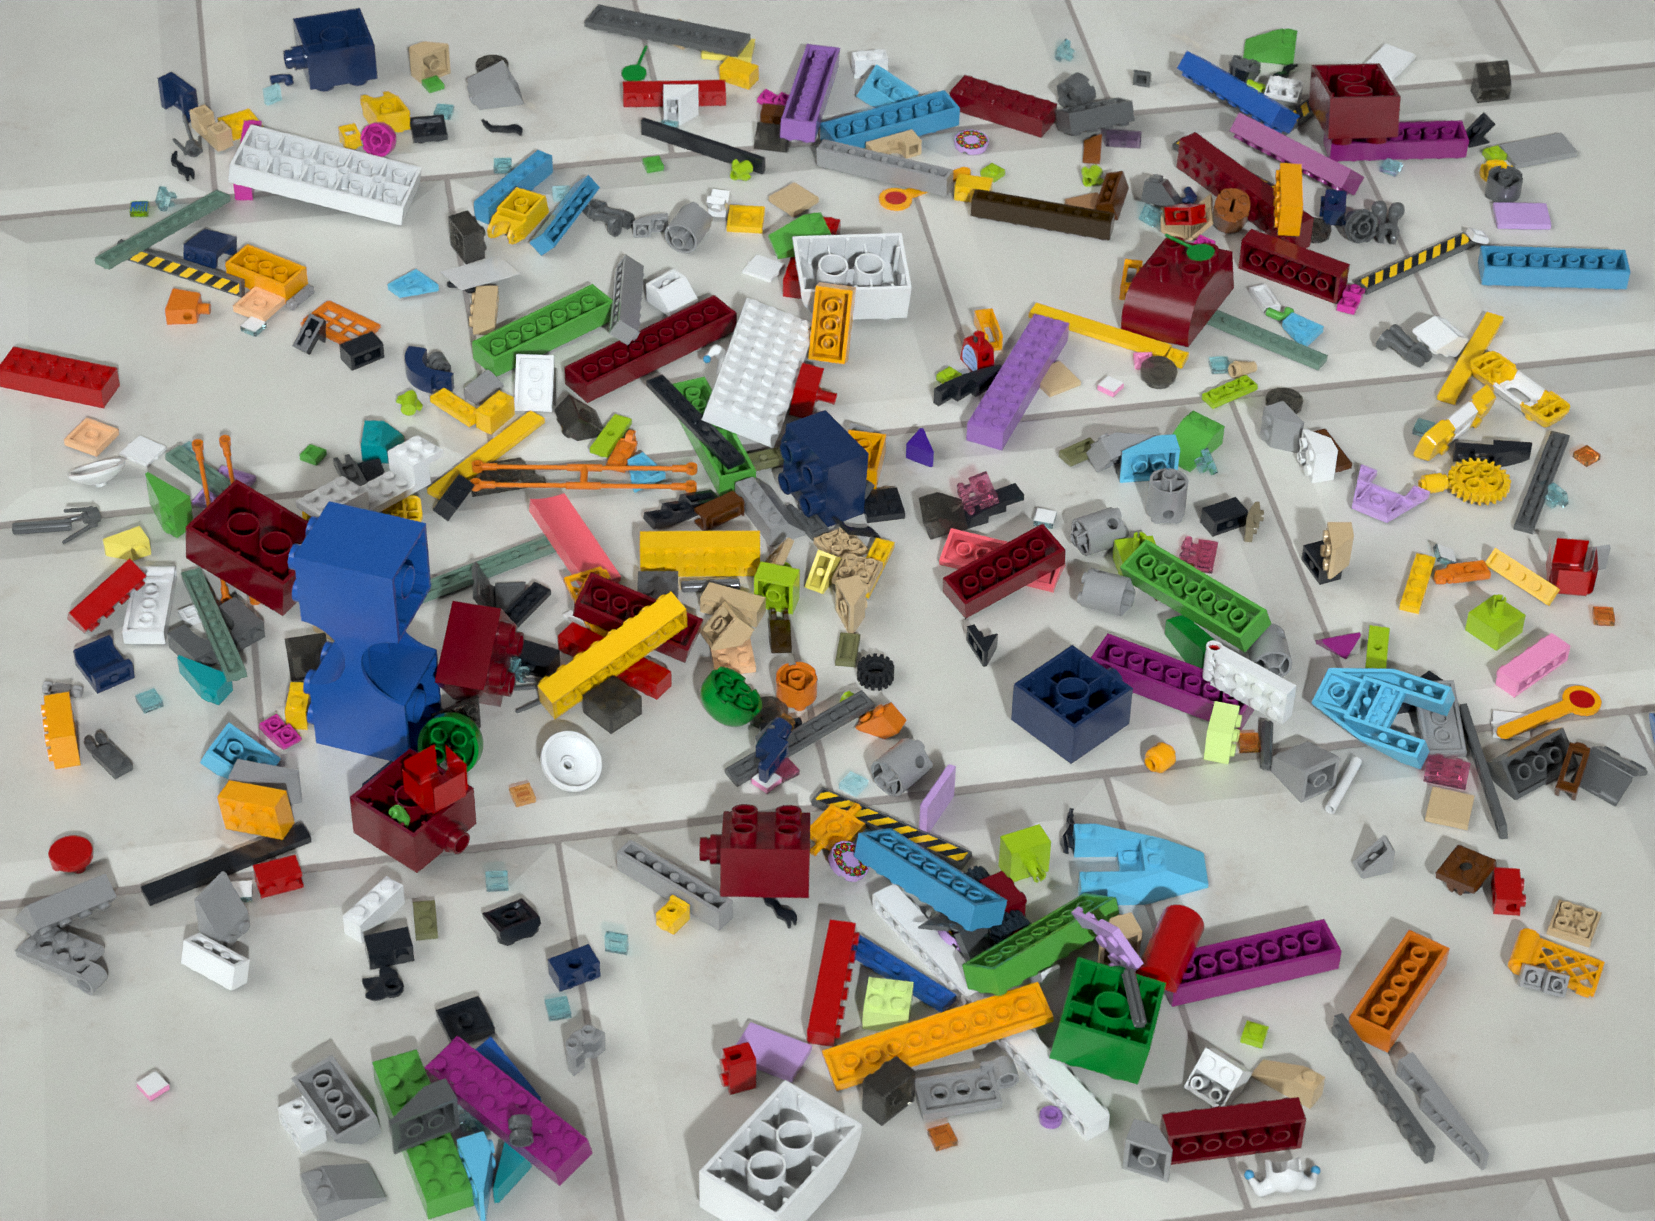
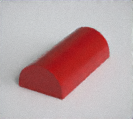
M1167 906L1163 910L1141 958L1143 964L1136 969L1135 973L1165 982V990L1176 993L1204 931V922L1201 916L1187 906Z

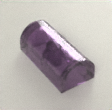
M1107 129L1106 147L1140 148L1141 131Z

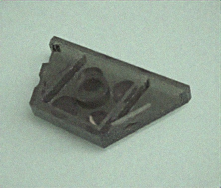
M520 457L501 461L488 462L508 465H527L526 462ZM487 470L477 474L476 477L481 481L504 483H546V478L537 475L536 470ZM485 488L481 489L480 491L471 490L472 497L506 491L520 490L525 488Z

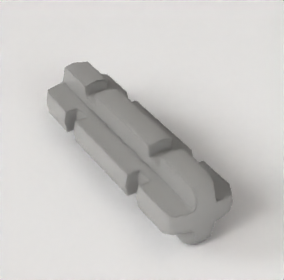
M309 284L303 287L286 302V307L290 310L296 309L314 294V287Z
M45 681L42 685V691L46 694L69 692L70 696L81 698L83 687L79 685L72 687V684L57 682L53 684V682Z

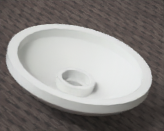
M111 458L89 463L70 471L67 474L68 479L82 485L102 487L107 485V481L115 478L122 471L126 462L124 458Z
M562 731L552 735L542 747L540 755L542 770L549 781L556 787L569 792H580L590 788L599 778L602 769L601 756L595 744L586 736L573 731Z

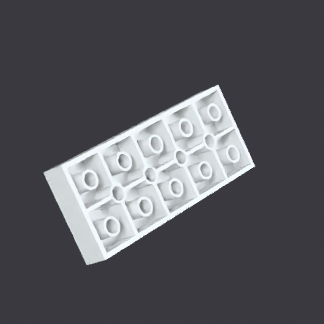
M250 125L229 165L228 182L375 220L402 225L420 185L422 167Z
M747 297L702 420L774 448L793 396L801 365L804 363L810 345L812 323Z

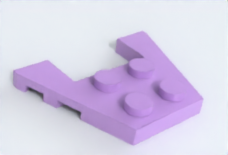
M1361 464L1352 509L1388 523L1427 500L1430 491L1414 485L1409 493L1403 496L1371 483L1377 476V470Z
M1076 907L1071 912L1082 928L1094 931L1097 935L1096 941L1109 952L1108 958L1111 961L1109 966H1123L1128 970L1133 969L1135 971L1143 964L1118 927L1103 919L1098 921L1090 912L1084 914L1082 912L1083 909L1080 907Z

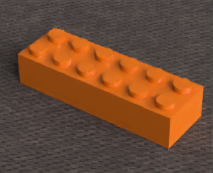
M1411 930L1407 932L1350 1015L1349 1023L1362 1041L1387 1053L1389 1052L1446 967L1449 947Z

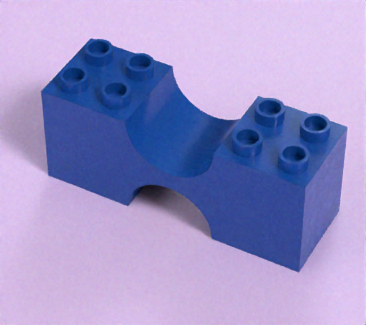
M329 501L319 517L312 516L306 527L305 540L301 545L294 544L288 556V567L295 570L296 580L292 588V599L299 602L301 621L318 627L334 640V643L327 641L324 644L320 657L321 664L318 669H310L305 676L303 691L311 696L307 722L314 725L316 743L394 762L409 749L416 753L418 752V737L422 728L432 718L439 715L442 710L440 687L435 683L438 669L437 649L418 642L406 632L431 589L426 523Z

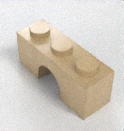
M205 104L189 110L192 128L213 148L220 152L233 146L231 128L223 121L216 123L214 113Z
M912 129L866 142V149L889 155L899 153L906 159L921 155L922 140Z

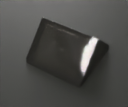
M757 122L754 149L788 153L792 140L780 138L781 125Z

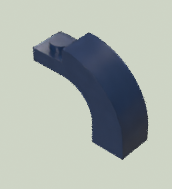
M408 346L405 352V370L408 381L415 388L432 394L434 389L441 390L442 388L453 392L454 373L428 368L427 348Z

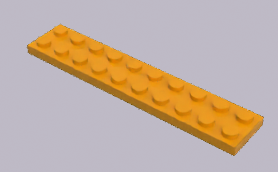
M1035 982L1007 991L1004 995H994L822 1050V1055L836 1091H840L1054 1022V1017L1039 983Z

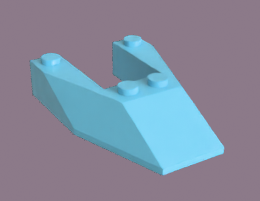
M1328 668L1311 703L1359 741L1403 764L1422 769L1430 752L1426 741L1392 730L1390 727L1403 702L1447 716L1455 697L1452 688L1396 669Z
M1074 824V857H1117L1119 871L1079 872L1078 896L1083 893L1116 897L1117 905H1147L1208 888L1204 853L1163 838L1100 824Z

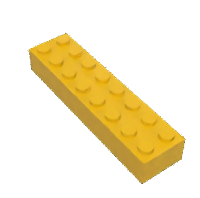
M669 592L667 595H661L654 604L644 607L637 616L628 618L620 628L611 630L600 642H594L587 651L578 653L570 663L558 667L556 672L550 677L546 676L541 679L537 685L540 703L554 720L686 628V608L672 592Z

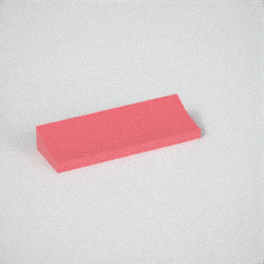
M565 493L549 498L530 499L529 512L572 575L601 566L602 569H607L611 581L616 583L621 581V575ZM576 580V582L581 588L583 583Z
M951 528L939 559V565L960 569L1004 545L1007 541ZM1065 564L1026 586L1054 593Z

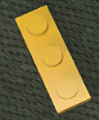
M442 388L430 396L432 404L469 428L476 424V408L452 392Z

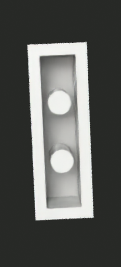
M387 876L384 877L343 915L345 934L362 944L364 942V935L373 934L405 904L403 885Z
M197 933L184 940L182 964L231 991L247 983L249 959L201 933Z

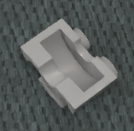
M585 1025L582 1029L572 1033L567 1039L566 1059L568 1070L573 1076L585 1068V1059H595L606 1050L604 1031L595 1028L593 1025Z

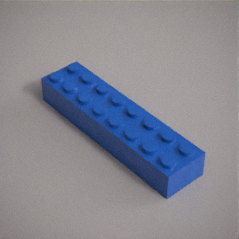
M1186 51L1177 69L1182 71V76L1193 80L1195 84L1203 86L1205 90L1216 94L1220 99L1226 100L1228 104L1239 108L1243 113L1252 116L1253 119L1264 123L1263 125L1281 134L1283 131L1290 134L1300 116L1208 60L1189 51Z

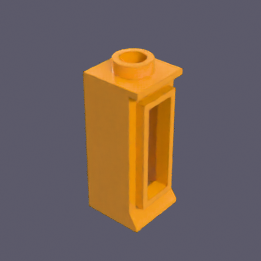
M1125 259L1119 300H1125L1131 282H1126L1128 268L1137 269V274L1143 266V261Z
M993 308L975 310L974 326L976 330L983 331L985 339L988 341L989 337L984 328L989 327L994 340L990 344L993 346L994 351L1002 350L1003 334Z

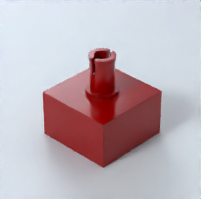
M802 363L795 384L789 415L800 418L813 415L816 402L818 401L835 405L838 393L821 390L820 387L824 368Z

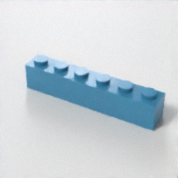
M537 150L474 201L475 219L489 225L492 216L497 212V207L516 187L531 191L553 173L552 155Z
M589 175L573 185L529 242L541 256L558 244L600 189Z

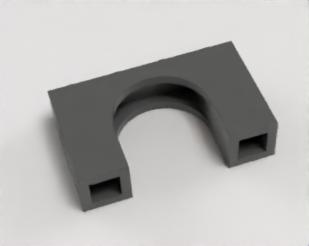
M236 597L219 605L220 613L226 626L231 630L230 635L238 652L265 637L264 622ZM185 624L167 633L169 648L177 656L181 655L208 667L219 663L209 640L198 637Z

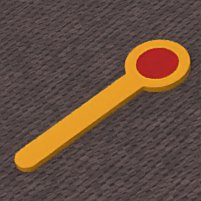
M961 167L953 170V182H956L958 174L971 175L970 168ZM889 188L880 193L879 203L885 209L900 211L910 207L913 198L928 192L912 188L905 190Z
M1571 686L1563 692L1562 701L1503 724L1497 728L1496 734L1502 739H1509L1570 713L1580 716L1594 715L1600 710L1602 701L1598 693L1588 687Z

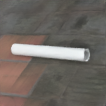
M1353 757L1325 807L1328 813H1335L1362 764V760L1359 757Z

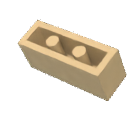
M476 286L475 293H472L470 312L473 316H469V327H473L474 335H487L496 330L499 306L498 286Z
M709 582L700 597V612L713 615L723 602L726 601L742 612L751 626L756 628L766 612V597Z

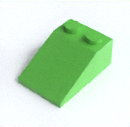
M1290 28L1278 29L1247 38L1243 58L1249 60L1252 58L1262 63L1281 65L1294 63L1298 30Z
M821 212L802 215L769 234L768 238L777 259L795 257L792 236L831 235Z
M1194 410L1182 419L1173 432L1180 447L1178 467L1188 472L1195 469L1223 444L1225 426Z
M147 472L145 477L150 505L162 529L167 534L178 538L186 532L185 527L193 520L190 496Z

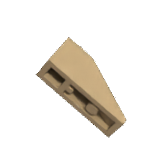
M1264 1059L1251 1075L1252 1078L1289 1098L1299 1097L1301 1104L1309 1109L1322 1096L1325 1082L1324 1076L1306 1066Z

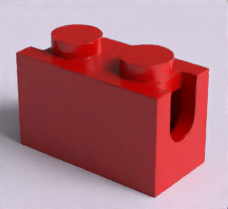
M1177 204L1164 207L1166 225H1196L1207 222L1205 204ZM1174 211H1180L1179 213H1176V218H1175V217H1174Z
M296 854L253 865L254 879L261 898L304 888L301 878L302 871Z
M1495 867L1490 881L1493 914L1520 916V908L1526 905V894H1522L1525 881L1524 878H1521L1520 869Z
M745 1042L723 1048L722 1059H720V1067L723 1072L720 1074L722 1086L728 1087L730 1095L755 1089L756 1057L750 1043Z

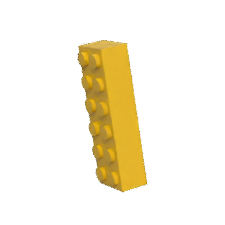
M640 531V571H678V577L755 576L760 565V531Z

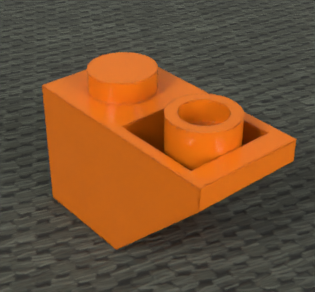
M890 702L885 705L880 704L874 710L867 711L859 716V722L855 728L858 731L887 739L898 734L907 719Z

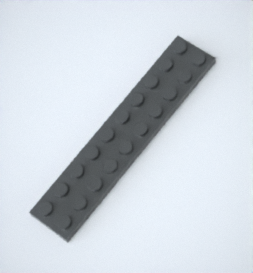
M600 4L584 21L585 27L592 28L593 30H602L608 33H617L669 45L683 46L684 48L728 55L730 57H738L751 40V34Z

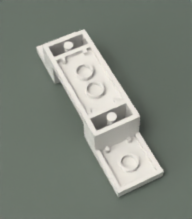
M416 435L388 451L390 471L385 472L361 487L343 476L338 477L296 500V507L311 517H319L329 501L381 512L431 484L429 464L444 456L443 449Z

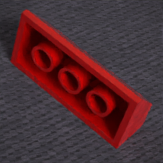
M129 558L68 613L67 620L83 633H86L88 630L93 632L100 625L99 620L103 617L106 619L116 611L114 607L118 603L123 605L131 597L129 594L134 589L139 591L146 584L144 580L147 576Z

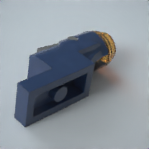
M786 713L777 716L755 736L756 757L761 760L758 765L759 780L764 783L769 781L789 754V742L787 739L794 730L795 720Z

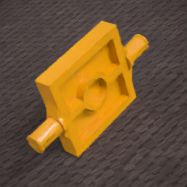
M854 803L849 810H844L831 804L810 825V840L816 843L810 849V854L817 856L822 849L830 851L840 841L853 843L858 838V834L866 829V824L855 817L861 810V806Z

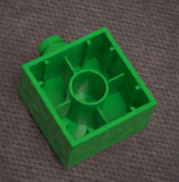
M1078 957L1066 993L1049 1058L1064 1062L1072 1067L1084 1068L1107 1075L1115 1080H1123L1138 1085L1151 1048L1166 983L1136 974L1147 1020L1144 1028H1136L1133 1025L1122 977L1124 970L1127 968L1123 966L1111 967Z

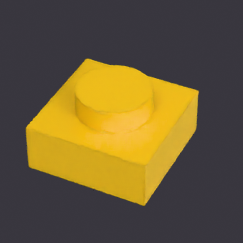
M1171 348L1165 357V364L1182 369L1189 358V352Z

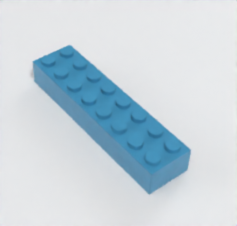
M945 90L822 122L820 123V140L822 142L823 139L866 149V142L911 129L919 137L924 134L958 126L960 107Z
M1481 246L1478 258L1481 285L1602 288L1618 290L1627 289L1630 276L1626 250Z
M892 828L858 834L854 853L856 859L860 860L863 865L874 869L877 874L888 878L891 883L904 888L905 892L915 895L921 902L929 904L935 911L948 916L949 920L959 923L968 931L1002 925L1007 900Z

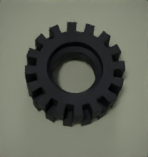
M873 653L872 657L870 654L866 655V658L863 656L857 665L858 682H860L861 686L864 685V688L867 690L871 687V691H875V688L881 691L882 687L887 689L888 685L891 686L892 681H894L893 661L888 656L884 658L883 654H880V657L877 656V653ZM871 671H880L881 673H871Z

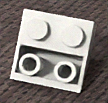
M1270 76L1264 95L1281 105L1297 107L1302 99L1304 81Z
M664 85V124L682 125L699 115L698 85Z
M675 269L646 284L647 302L667 316H671L698 303V298L687 278Z
M1438 316L1430 318L1412 331L1418 336V341L1429 346L1428 349L1436 355L1440 353L1446 357H1457L1469 340L1446 318Z
M1303 429L1302 437L1299 439L1300 451L1297 453V460L1303 466L1305 475L1309 477L1311 483L1334 480L1338 454L1334 442L1329 437Z
M1205 1048L1184 1088L1213 1107L1229 1106L1243 1091L1253 1072L1217 1049Z

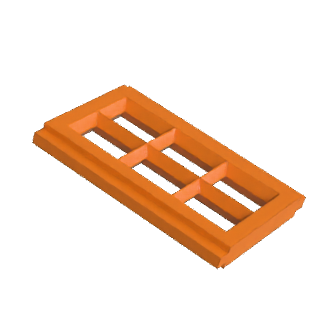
M326 301L311 313L328 322L326 324V338L338 344L352 340L344 336L347 332L359 337L369 332L375 334L381 328L380 324L332 301ZM330 311L336 314L337 316L335 318H331L324 315V313ZM308 316L303 319L301 326L304 325ZM345 318L352 323L347 326L339 322V320ZM336 325L343 330L338 333L330 329V327ZM356 325H359L366 328L367 330H365L362 333L353 328Z

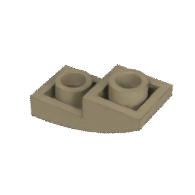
M1255 502L1248 512L1244 542H1252L1253 534H1257L1260 521L1264 520V510H1260V502Z

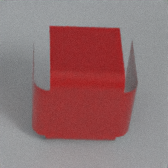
M1557 538L1553 560L1551 558L1550 543L1546 560L1547 581L1560 589L1558 594L1587 596V594L1594 591L1599 569L1597 547L1592 568L1584 572V562L1589 540Z
M435 744L404 761L405 771L402 769L404 791L426 813L432 812L435 814L466 796L468 789L466 764L448 746H446L447 771L443 775L437 769Z

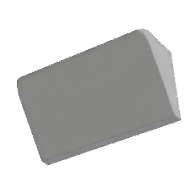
M487 369L464 388L465 399L480 406L503 387V383Z

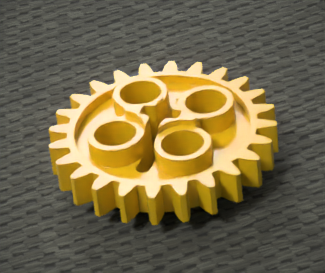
M1469 458V462L1462 459L1461 463L1456 462L1455 466H1451L1447 477L1449 482L1448 489H1452V494L1457 493L1456 498L1463 497V502L1470 500V504L1477 502L1479 506H1481L1482 502L1489 506L1490 501L1496 504L1497 500L1502 501L1503 497L1506 498L1507 493L1510 491L1511 480L1509 479L1510 475L1506 474V469L1501 470V465L1494 466V461L1487 463V459L1482 462L1479 458L1476 461Z

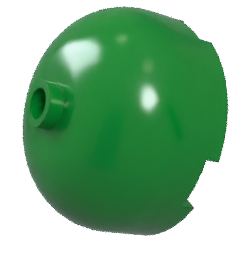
M719 667L716 670H712L704 679L700 689V699L706 712L715 721L729 727H741L752 721L761 711L762 700L757 690L754 689L752 691L744 682L746 680L744 676L727 667Z
M446 712L435 716L422 728L418 737V751L421 752L435 744L437 766L441 767L439 763H442L447 758L446 746H448L466 764L468 772L481 758L484 745L483 736L477 724L466 715Z

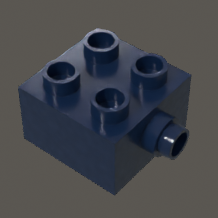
M360 8L293 18L296 46H292L291 50L283 51L286 69H303L310 90L316 89L325 92L332 90L338 85L351 84L353 86H361L366 84L368 80L378 79L375 44Z
M826 410L786 424V431L780 445V452L784 460L783 472L778 475V482L783 493L786 495L791 494L799 501L805 516L818 515L827 527L838 524L836 522L838 519L843 522L864 514L869 453Z
M1071 645L1014 683L1011 720L1072 764L1129 725L1133 688L1123 681L1122 676L1116 669L1104 668L1078 648Z

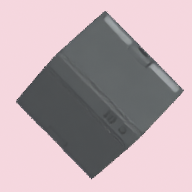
M473 563L472 579L474 580V585L472 586L473 599L477 605L500 608L505 612L526 591V582L495 583V586L491 585L478 563Z
M1593 746L1590 750V757L1580 787L1616 807L1633 781V777L1645 776L1648 771L1646 767L1633 760H1626L1620 756V753L1607 746ZM1579 767L1572 776L1570 782L1574 783Z
M939 913L918 926L919 929L950 931L952 929L958 932L954 936L966 962L995 946L988 928L968 931L959 923L949 920L948 916L943 913Z

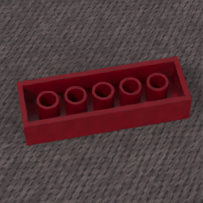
M964 75L949 93V96L960 107V113L1040 138L1044 136L1056 121L1057 103L972 76Z
M1250 229L1242 239L1238 269L1337 304L1342 298L1343 291L1347 287L1350 264L1254 229Z
M1042 523L943 577V593L966 619L1065 564L1066 550Z
M590 572L574 604L572 616L607 631L617 630L628 618H634L644 607L651 606L657 599ZM687 612V627L657 647L655 651L685 663L701 631L703 619Z
M1299 1097L1270 1101L1263 1100L1254 1103H1239L1230 1106H1216L1213 1108L1162 1114L1160 1131L1173 1149L1171 1165L1299 1149L1302 1147L1306 1116Z

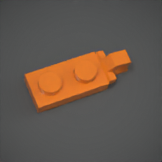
M628 430L625 438H620L606 465L627 466V459L634 457L637 451L636 431ZM613 470V471L622 472V473H625V472H626V471H623V470Z
M1484 560L1448 564L1442 570H1435L1433 580L1436 584L1490 579L1491 572Z

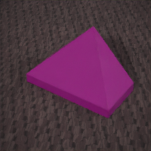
M1361 633L1344 634L1315 641L1317 645L1346 660L1361 637Z

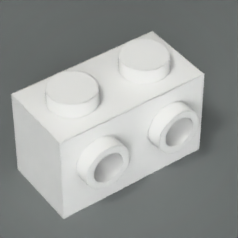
M885 49L852 52V72L855 79L867 78L876 64L888 71V56Z
M303 1096L278 1107L280 1123L301 1153L327 1141V1129Z

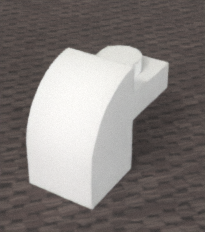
M712 189V194L707 197L706 202L709 208L708 213L712 217L727 218L732 201L730 191Z

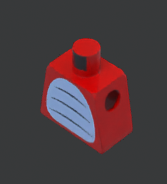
M980 330L975 331L974 335L963 340L960 359L971 371L994 366V348L985 339V333Z

